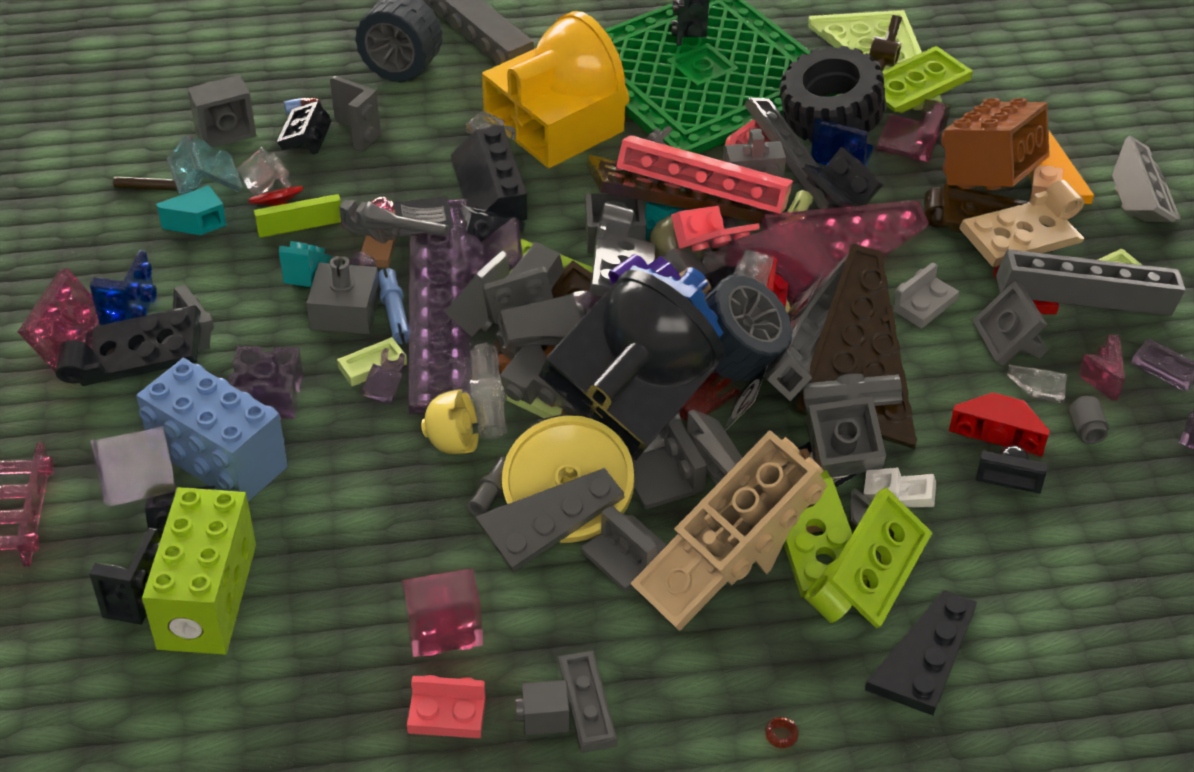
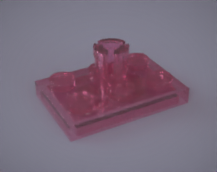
M68 268L58 271L17 332L56 373L60 344L69 340L85 343L86 332L91 331L97 326L106 311Z

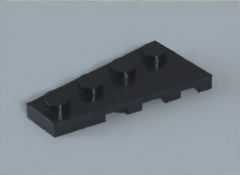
M943 590L866 681L865 691L934 716L977 602Z

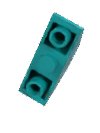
M290 241V247L279 246L283 283L311 287L318 263L330 264L333 256L324 254L325 248L306 243Z

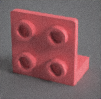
M719 206L679 211L671 214L679 249L692 247L693 252L710 248L709 244L712 245V249L729 245L731 238H733L734 242L751 238L750 232L760 229L759 223L724 229Z

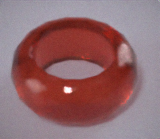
M776 717L766 725L765 736L769 744L775 748L786 749L797 742L799 730L794 721L789 718ZM782 727L789 730L792 735L787 738H779L772 731Z

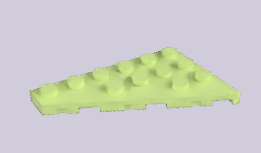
M904 10L809 16L808 27L834 48L848 46L849 49L857 48L862 50L864 54H869L875 36L885 38L892 15H898L902 17L895 41L902 42L897 64L922 53ZM885 65L884 70L890 68L891 66ZM938 95L912 109L923 111L940 109L942 99Z

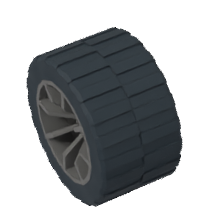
M379 0L359 21L355 30L356 48L362 61L372 72L392 82L410 81L419 76L439 53L440 46L443 43V31L440 21L434 14V11L422 0Z
M730 275L725 279L723 278L705 295L704 300L708 307L717 315V322L724 332L720 337L724 348V359L715 369L717 374L734 381H747L754 378L789 348L793 333L790 317L783 303L763 283L744 275Z

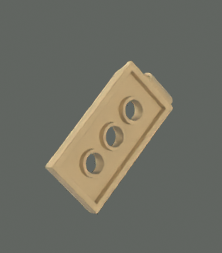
M1058 180L1050 185L1046 191L1034 194L1030 203L964 219L959 229L990 265L994 267L1001 265L1007 249L1046 253L1082 243L1084 237L1067 219L1072 218L1082 209L1084 200L1066 180Z

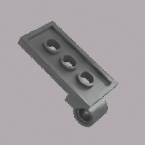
M604 203L596 233L589 294L603 297L612 287L608 272L631 255H639L648 265L655 260L654 243L627 237L633 218V209Z

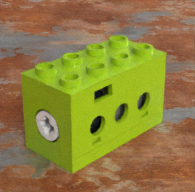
M177 487L142 596L156 650L227 654L256 548L246 492Z

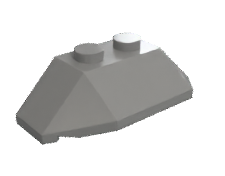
M1129 135L1125 139L1112 173L1116 185L1115 191L1121 198L1123 211L1128 216H1135L1144 222L1177 223L1181 218L1167 183L1158 165L1153 161L1149 147Z

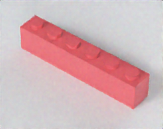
M632 135L622 140L616 168L781 214L786 209L793 180Z

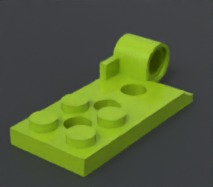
M935 46L882 71L884 74L886 107L893 112L899 111L903 113L971 80L973 71Z
M827 470L821 474L827 485L822 497L814 503V506L806 508L800 514L798 522L790 529L783 544L801 598L805 596L809 587L823 575L829 565L819 562L816 556L826 554L833 561L837 560L852 536V531L834 481ZM814 525L821 528L824 533L814 536L806 528ZM862 574V580L867 585L868 578Z
M887 487L883 488L875 495L839 558L829 563L823 575L809 587L804 598L829 623L839 620L853 605L876 629L881 627L930 539L932 532ZM889 528L894 532V540L889 534ZM876 551H878L881 554L882 564L878 561L876 557ZM862 574L868 578L870 588L864 584Z

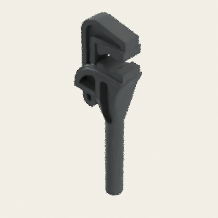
M344 200L339 207L341 222L345 229L352 233L371 236L376 241L384 244L389 239L394 240L400 232L399 228L445 237L450 232L449 225L400 217L369 201L362 202L357 208L358 205L355 200Z

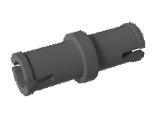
M506 457L498 458L488 475H484L480 479L478 490L467 503V509L473 515L478 516L486 513L495 498H499L503 494L502 470Z

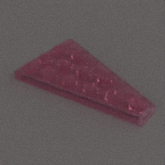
M919 200L785 212L781 214H764L761 220L773 256L777 258V267L780 275L789 283L787 295L791 306L797 294L825 268L817 286L849 253L852 243L882 251L884 258L925 230L928 225Z

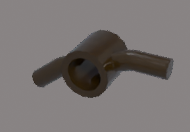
M892 15L886 37L875 36L871 45L869 55L879 63L882 71L885 65L891 67L896 65L900 56L902 42L895 41L902 17L898 15Z

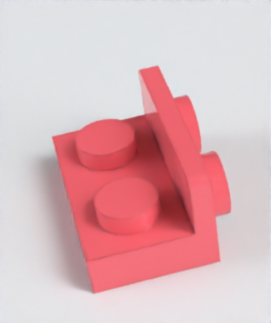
M435 675L412 677V699L407 721L408 733L481 738L486 705L484 681L467 677L461 679L440 678Z

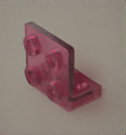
M935 102L932 112L927 111L924 122L890 115L878 141L877 149L891 154L912 157L916 160L930 161L942 130L946 104Z

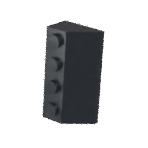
M489 126L476 129L451 154V161L465 206L514 216L521 221L527 220V193L504 126Z

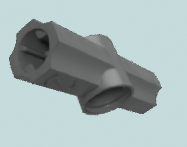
M846 374L838 377L835 381L807 383L803 387L806 413L809 405L873 396L875 406L902 403V386L899 374L866 378L862 374Z

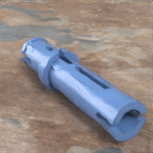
M386 268L388 277L385 278L382 269L378 272L381 288L379 294L381 302L385 305L392 337L397 344H403L401 334H403L405 343H408L412 338V333L409 329L403 307V291L398 286L396 272L393 269Z

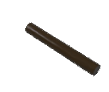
M116 176L113 179L114 188L194 191L199 188L197 180Z

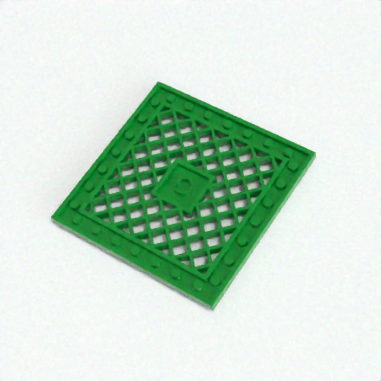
M709 0L707 38L682 37V46H677L676 36H672V20L677 21V15H673V3L604 29L612 40L619 54L623 69H625L623 70L625 86L629 93V103L625 106V114L647 134H650L656 128L662 131L667 126H670L672 131L663 139L666 145L696 154L725 143L731 134L754 119L745 107L748 98L770 99L784 118L780 89H778L780 88L781 78L784 72L787 71L788 66L793 61L797 62L799 56L810 54L807 48L745 0ZM840 93L828 94L822 97H833Z

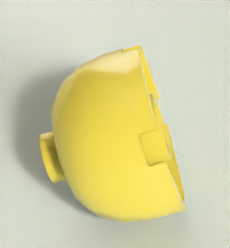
M461 389L445 392L433 399L426 410L425 419H422L421 422L423 435L429 438L431 444L440 452L446 454L474 452L479 440V433L473 434L472 424L478 423L474 404L467 392L461 393Z

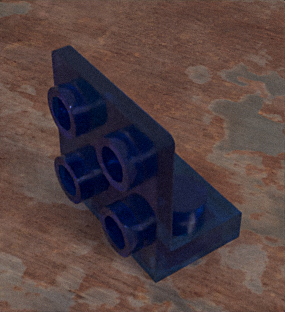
M816 119L814 122L811 156L817 163L827 165L841 147H845L863 165L867 166L873 153V145L867 144V131Z
M139 250L123 281L96 277L92 279L89 286L99 325L147 315L150 304L156 300L157 287L153 285L151 276L152 265L148 263L146 251Z

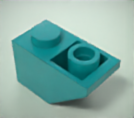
M209 185L156 204L160 226L165 230L203 235L227 226L223 203Z

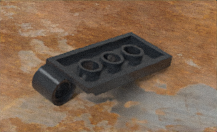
M196 305L95 326L91 331L86 332L85 343L69 340L60 344L56 377L66 383H80L82 386L168 369L182 358L192 363H197L201 311ZM173 335L168 339L167 343L162 344L166 337ZM145 341L138 347L137 350H134L135 346L138 343ZM116 347L112 354L106 356L110 349Z

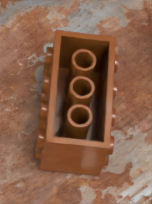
M989 98L983 100V103L975 106L972 111L965 113L962 118L955 120L952 125L944 130L941 138L942 147L945 149L946 159L943 164V173L947 176V185H957L961 189L984 186L986 190H997L1002 187H1013L1050 156L1048 103L1027 102L1026 98L1011 99L1010 102H1000L999 98Z

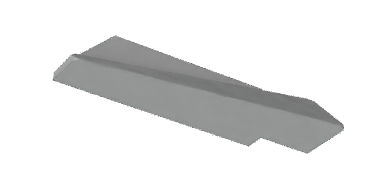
M694 409L688 412L687 433L695 442L696 448L707 465V474L718 484L742 459V456L717 419Z

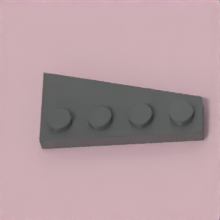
M603 468L475 516V518L511 570L515 572L600 515L602 511L624 499L625 496L608 471Z

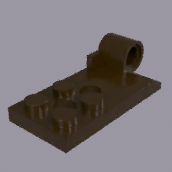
M944 184L942 188H932L925 193L924 220L930 226H948L951 231L963 233L959 228L964 219L1030 202Z

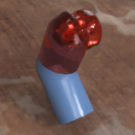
M298 98L284 101V108L286 114L289 115L294 108L316 101L321 106L322 103L318 98Z

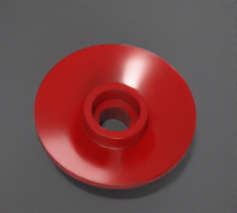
M303 186L289 187L260 194L247 200L248 203L272 207L287 204V201L297 196L304 189Z

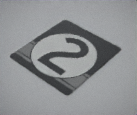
M767 367L738 393L724 432L755 402Z

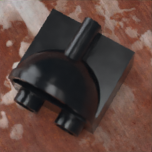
M627 270L547 356L538 376L585 417L599 421L612 429L625 443L631 457L637 460L724 359V348L713 326L685 296L666 282L640 270Z

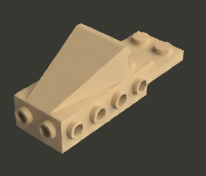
M769 430L674 528L678 535L630 583L679 631L727 582L733 585L737 580L743 579L750 572L753 563L764 573L768 574L779 555L790 529L798 522L800 514L810 504L816 503L822 497L824 489L827 487L821 476L824 472L823 469L810 457L806 460L798 454L800 452L799 449L786 437L781 440Z

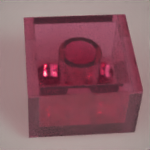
M473 568L402 580L406 620L413 657L432 656L440 652L457 649L466 650L474 646L483 645L481 602Z

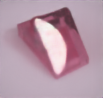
M1107 334L1104 347H1099L1097 355H1084L1079 375L1108 398L1116 401L1119 399L1125 380L1121 341L1119 335Z

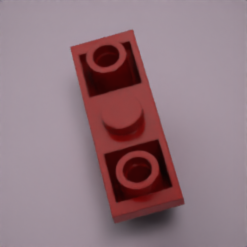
M994 392L955 405L949 426V432L1004 447L1017 445L1027 453L1043 457L1050 432L1024 400Z

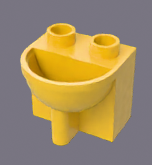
M573 11L561 16L544 33L535 49L482 73L484 117L495 126L503 125L506 135L548 169L624 132L625 106L629 103V93L625 86V76L619 54L602 26L583 12Z

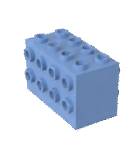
M182 358L136 395L140 409L138 413L143 421L144 436L148 442L149 449L209 486H215L216 490L246 492L249 502L288 467L279 413L273 407L265 406L255 400L249 393L241 392L231 386L225 379L217 378L207 372L199 364L195 365Z

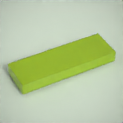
M339 194L254 210L259 238L341 222L339 208L341 200Z

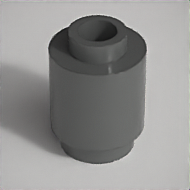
M1090 396L1077 398L1069 407V413L1077 436L1086 444H1096L1103 441L1108 435L1109 425L1099 399Z

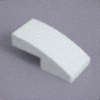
M899 468L866 470L864 496L869 500L873 501L877 492L887 487L906 507H934L936 492L934 474L901 476Z

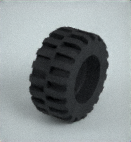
M826 46V49L822 50L817 48L811 50L808 55L803 54L799 56L797 62L793 61L781 78L780 94L784 119L798 137L803 140L809 139L814 144H819V142H823L825 145H833V143L837 142L845 144L851 139H860L863 137V133L871 132L875 128V124L878 125L886 110L882 68L868 53L864 54L862 50L857 48L853 50L849 49L848 46H840V48ZM843 93L834 97H822L828 94Z

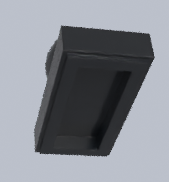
M1017 445L1002 448L999 454L982 451L976 481L1041 494L1048 464L1029 460L1028 453Z

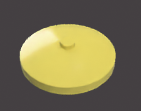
M582 416L550 418L526 430L510 448L502 470L504 497L506 503L510 504L605 468L624 492L625 498L613 505L621 514H624L634 491L635 476L632 458L622 439L612 429L599 421ZM602 513L561 540L560 543L580 542L600 535Z

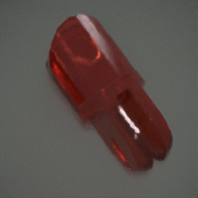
M715 372L679 411L680 417L688 422V412L693 409L708 415L738 395L739 390L735 387L718 399L717 395L726 389L732 381L726 378L711 388L709 385L721 377V375Z

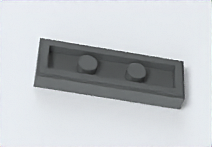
M593 650L558 656L562 680H566L568 705L580 752L585 753L617 747V737Z

